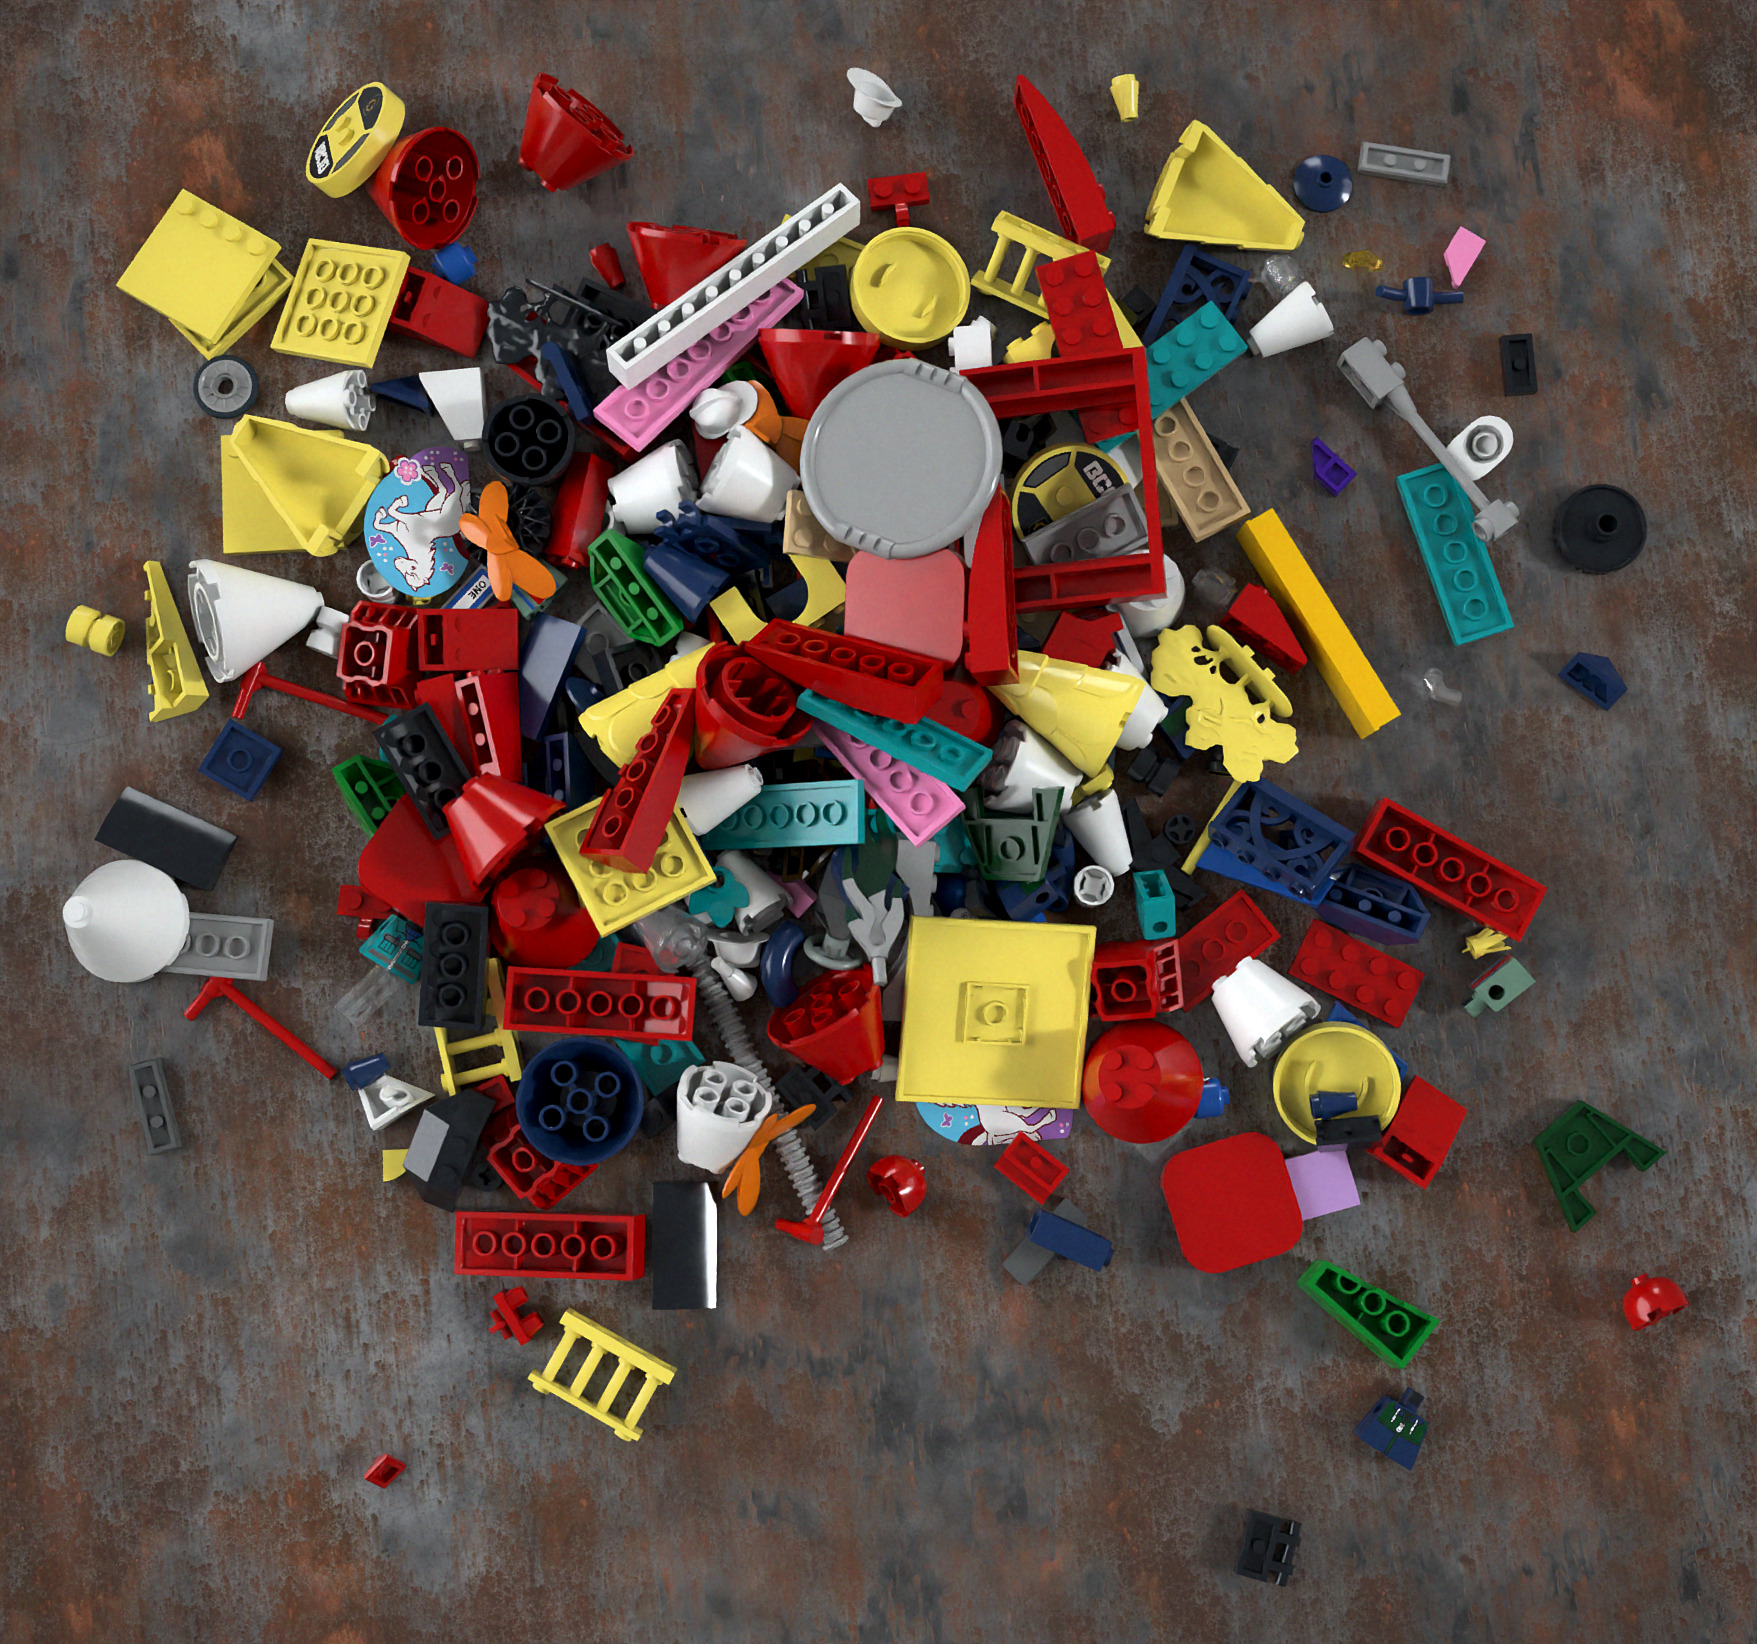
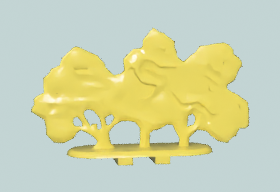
M1185 624L1177 631L1163 628L1162 633L1158 635L1160 645L1152 651L1151 664L1153 670L1151 672V687L1168 696L1187 695L1192 698L1193 705L1186 709V722L1189 724L1190 729L1186 731L1185 745L1201 750H1207L1215 744L1222 745L1223 765L1234 780L1245 783L1247 780L1255 782L1260 779V774L1263 770L1262 760L1264 758L1285 764L1299 752L1298 747L1295 745L1297 739L1296 729L1289 724L1276 723L1270 718V711L1283 718L1290 717L1293 713L1292 706L1285 694L1272 681L1275 677L1273 672L1268 667L1263 671L1251 658L1255 653L1248 645L1242 648L1225 630L1218 626L1210 625L1206 631L1207 640L1214 649V651H1210L1202 647L1203 637L1195 625ZM1194 646H1197L1201 650L1199 652H1193L1191 649ZM1206 655L1205 658L1207 660L1213 658V661L1207 665H1198L1194 661L1195 657ZM1224 661L1240 678L1236 684H1229L1221 677L1219 671L1220 662ZM1216 666L1215 674H1211L1210 667ZM1247 686L1262 703L1252 705L1249 702L1244 687ZM1263 713L1265 719L1262 723H1258L1257 719Z

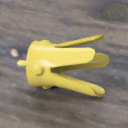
M1486 927L1478 934L1465 937L1468 948L1462 950V953L1470 951L1473 958L1478 959L1487 953L1509 950L1511 947L1505 946V943L1502 941L1507 938L1506 936L1499 933L1490 936L1495 931Z

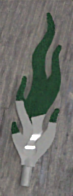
M864 789L865 844H856L858 851L856 875H853L851 870L852 855L849 847H845L841 872L845 892L861 919L850 906L846 907L844 913L852 935L866 952L868 960L872 961L874 985L881 986L887 984L885 961H887L889 949L897 938L903 923L904 909L901 894L903 882L901 879L896 881L891 894V910L888 912L884 906V897L896 861V845L885 813L879 805L875 812L879 842L876 844L868 823V809L871 796Z

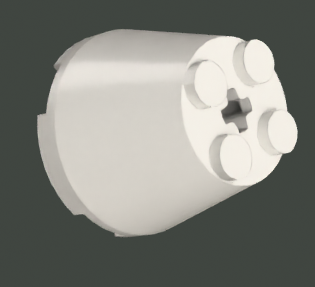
M736 423L726 437L729 441L724 443L720 451L716 453L699 489V492L704 495L701 499H697L695 505L709 513L772 523L774 526L777 520L781 521L786 514L785 501L787 499V491L797 490L801 477L796 475V471L752 431Z
M680 439L663 444L624 471L608 479L610 492L615 496L617 503L613 505V513L619 523L624 521L629 535L654 533L655 528L663 525L660 520L656 519V513L664 509L671 512L677 522L679 513L685 514L678 509L680 502L688 499L695 504L697 499L703 497L704 494L699 492L702 481H698L695 469L692 465L689 466L690 463H693V458ZM698 508L700 515H708V512Z
M1133 549L1124 555L1149 553V549ZM1165 554L1164 562L1168 598L1117 604L1132 639L1144 640L1162 633L1163 628L1169 629L1176 622L1183 610L1186 598L1185 583L1176 563Z
M1116 648L1108 651L1099 668L1135 676L1147 682L1129 659ZM1146 683L1132 714L1129 716L1115 744L1116 747L1127 751L1133 750L1136 747L1144 749L1152 739L1153 735L1151 732L1156 724L1163 721L1166 717L1168 708L1164 706L1161 698L1148 683Z
M1016 719L1009 721L1004 727V730L1007 732L990 749L994 751L991 761L977 778V783L983 788L984 807L991 810L1029 815L1034 810L1032 788L1036 786H1064L1060 814L1065 816L1071 808L1072 799L1070 797L1074 788L1081 782L1083 771L1073 765L1028 724Z
M1248 956L1236 966L1237 971L1229 977L1226 975L1222 976L1212 985V989L1215 991L1212 996V1002L1240 1057L1248 1067H1254L1258 1063L1256 1059L1263 1057L1268 1060L1280 1052L1285 1044L1306 1025L1305 1020L1308 1016L1313 1019L1318 1015L1321 1006L1301 988L1261 961L1253 960Z
M714 1061L712 1066L696 1067L693 1064L683 1072L677 1088V1148L679 1150L678 1157L682 1162L692 1163L698 1167L709 1169L714 1174L724 1173L726 1168L735 1163L749 1144L754 1133L767 1119L772 1105L771 1093L765 1092L761 1085L756 1082L758 1077L738 1065L721 1061Z

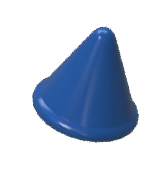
M947 873L937 882L934 900L945 917H950L951 913L958 908H966L964 898L966 897L965 883L967 882L962 874Z

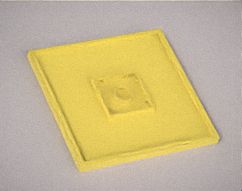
M910 915L895 1091L896 1101L1080 1109L1091 992L1090 975L1093 969L1092 962L1094 960L1097 927L1094 925Z

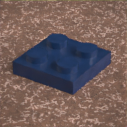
M229 719L197 771L246 800L253 802L285 750L236 721Z

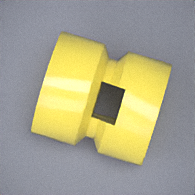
M84 605L78 606L73 611L66 627L67 641L85 648L90 646L91 650L108 657L117 652L125 634V622L108 614L102 617L101 612Z

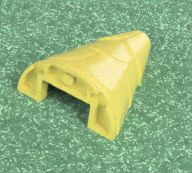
M1193 120L1179 138V142L1182 145L1175 149L1174 152H1171L1159 176L1145 216V220L1150 221V225L1145 224L1144 232L1150 236H1155L1157 239L1192 241L1205 245L1237 246L1239 250L1290 252L1297 249L1304 237L1302 229L1305 221L1270 184L1266 185L1241 157H1238L1207 125Z
M245 414L236 423L233 433L228 439L253 480L261 485L272 505L282 515L301 546L317 557L336 553L338 545L343 542L349 545L362 533L368 501L384 474L390 471L386 456L371 445L333 437L328 433L302 429L292 423Z
M715 642L666 664L664 669L630 684L625 690L587 708L578 717L586 733L592 739L597 735L598 743L601 746L600 749L620 769L624 763L630 765L638 750L634 748L641 737H644L654 727L651 724V720L672 688L696 689V671L699 662L706 652L716 644ZM695 720L685 771L694 754Z
M1018 650L1019 684L987 686V688L1015 716L1019 715L1034 731L1051 743L1073 765L1082 770L1087 776L1095 778L1118 741L1147 682L1131 675L1097 669L1085 664L1053 659L1045 654Z

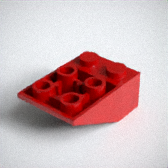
M408 266L387 326L392 332L475 360L490 321L486 313L489 301L434 274Z
M518 608L417 609L419 671L494 670L499 668L519 670Z
M1414 1075L1400 1097L1394 1117L1382 1131L1383 1147L1367 1148L1365 1152L1414 1186L1426 1189L1442 1165L1468 1110L1419 1076Z

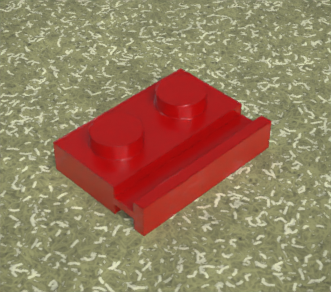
M1021 1130L993 1165L1041 1205L1045 1203L1049 1195L1052 1194L1070 1170Z

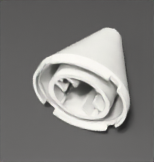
M209 559L195 560L189 564L190 568L197 567L196 573L188 575L189 599L199 643L204 642L209 654V657H205L206 664L214 679L219 683L233 681L317 619L321 607L324 606L321 592H316L315 588Z
M132 859L118 860L105 864L88 875L63 908V918L69 943L79 962L88 971L102 979L122 983H134L154 977L153 974L161 970L165 965L170 966L185 944L190 922L186 896L180 892L173 881L175 878L171 874L140 860Z

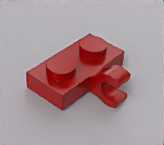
M926 172L867 179L871 212L895 209L897 228L909 227L908 207L927 205L930 202Z
M341 884L337 915L361 918L357 927L356 938L368 940L375 932L376 920H386L392 914L401 918L400 913L377 898L368 896L362 890V886Z

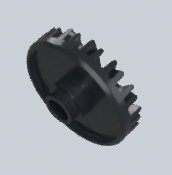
M501 482L508 493L509 507L506 523L519 549L537 559L546 549L552 535L553 519L551 511L542 497L530 486L526 488L525 486L511 483V486H506ZM476 495L477 504L473 506L469 503L468 507L471 511H465L464 513H470L479 517L481 496ZM466 537L462 539L466 549L476 561L487 568V550L477 546Z
M1593 484L1577 490L1563 502V505L1558 509L1560 510L1558 515L1554 518L1556 523L1552 528H1556V534L1553 536V539L1558 540L1555 547H1561L1563 551L1561 557L1567 556V564L1573 562L1577 565L1575 569L1580 570L1582 568L1583 573L1595 572L1594 575H1599L1600 573L1606 575L1613 571L1617 572L1638 557L1647 539V520L1641 505L1627 491L1609 484Z

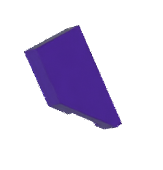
M1316 437L1311 443L1313 478L1332 496L1336 497L1357 473Z

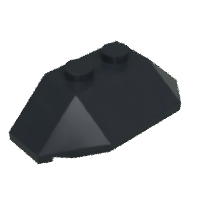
M467 1088L424 1109L403 1163L404 1169L424 1202L448 1212H454L498 1099Z

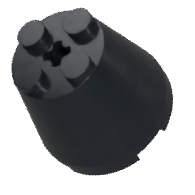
M527 393V395L516 396L506 401L502 400L491 410L483 426L482 441L484 453L489 464L503 479L516 485L547 488L558 481L566 472L575 452L576 434L568 413L559 403L542 394Z

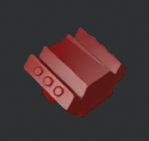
M361 600L351 611L350 622L348 624L342 623L336 677L343 679L342 690L348 702L412 710L417 706L414 689H417L416 683L424 679L422 671H419L417 609L421 608Z
M1092 607L1072 612V614L1062 610L1056 617L1038 653L1045 654L1049 658L1085 664L1099 669L1108 651L1115 648L1111 633L1124 629L1119 612Z
M1166 937L1157 940L1139 939L1137 941H1108L1100 945L1095 944L1094 960L1092 962L1093 969L1090 975L1091 992L1088 1017H1101L1102 1022L1155 1018L1159 1012H1170L1184 1006L1178 939Z
M516 1102L487 1126L482 1138L483 1145L490 1152L486 1159L521 1200L527 1196L534 1206L546 1211L550 1210L599 1167L598 1163L582 1166L564 1164L541 1154L528 1141L520 1127L516 1113Z

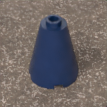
M664 543L658 544L657 547L651 544L642 556V559L645 561L643 568L688 621L693 624L703 616L709 603L716 599L730 576L726 571Z

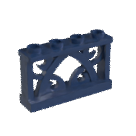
M1186 242L1141 340L1145 349L1171 331L1165 326L1168 321H1174L1177 325L1183 322L1181 315L1171 307L1172 303L1180 305L1190 304L1201 295L1206 303L1212 300L1221 313L1220 305L1230 304L1224 317L1234 326L1241 311L1236 305L1240 298L1246 299L1253 284L1248 281L1251 271L1243 270L1198 250L1197 246ZM1190 262L1212 271V273L1206 279ZM1226 277L1232 281L1234 290L1231 294L1224 295L1221 292V288L1226 285L1225 283L1216 285L1214 289L1210 283L1216 278ZM1183 286H1189L1191 288V291H1193L1195 286L1198 288V290L1190 296H1186L1182 293Z
M1261 776L1258 781L1251 782L1247 780L1245 783H1242L1216 818L1208 825V837L1217 848L1222 850L1226 848L1234 853L1236 858L1247 866L1253 865L1261 870L1262 874L1270 881L1282 883L1294 896L1301 899L1304 897L1309 901L1314 899L1317 892L1345 855L1349 854L1354 847L1355 840L1354 832ZM1248 796L1253 798L1250 812L1238 810ZM1270 809L1275 813L1279 814L1276 818H1265L1261 816L1262 814L1266 817H1269L1268 810ZM1244 818L1249 820V824L1245 822L1236 824L1234 828H1240L1243 831L1240 836H1237L1226 829V825L1230 820ZM1288 820L1295 824L1294 839L1299 848L1279 851L1268 850L1262 837L1260 824L1264 826H1278ZM1303 831H1307L1308 833L1313 835L1310 838L1306 837V841L1310 843L1308 845L1304 842L1300 835ZM1331 846L1335 850L1324 864L1317 854ZM1308 858H1311L1317 867V873L1311 878H1305L1295 872L1297 867H1303L1306 872L1308 871V862L1306 860Z

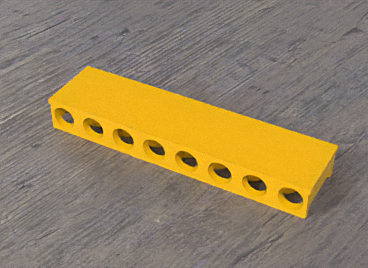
M1271 508L1251 521H1246L1235 537L1361 740L1401 715L1274 509Z

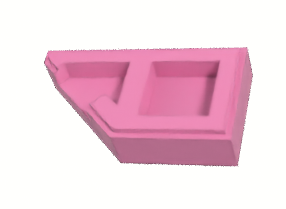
M1461 226L1443 254L1446 266L1449 267L1452 287L1456 290L1486 243V240Z
M770 871L766 872L794 899L793 905L789 910L797 918H800L817 900L818 895L804 881L783 883L782 875L773 874Z

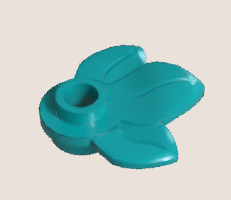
M716 866L712 870L717 879L724 878L723 886L716 887L715 881L691 893L689 912L691 915H697L708 911L715 925L719 928H724L732 920L735 907H748L749 894L743 884L735 881L734 875L729 869L723 866Z

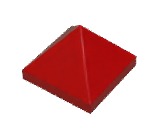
M385 1453L376 1457L363 1477L365 1480L385 1489L407 1465Z

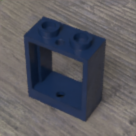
M1036 1206L1024 1234L1029 1241L1098 1272L1101 1271L1103 1266L1108 1267L1114 1254V1250L1111 1249L1112 1242L1106 1237Z

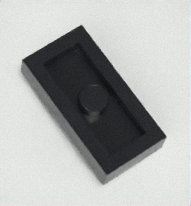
M1532 333L1502 335L1499 338L1505 397L1535 395L1538 392Z

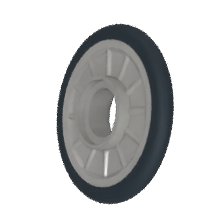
M220 355L206 361L197 371L193 382V393L199 407L208 415L219 419H232L246 413L255 403L259 392V381L253 367L244 359L233 355ZM224 380L233 381V390L228 394H221L218 389L220 383Z

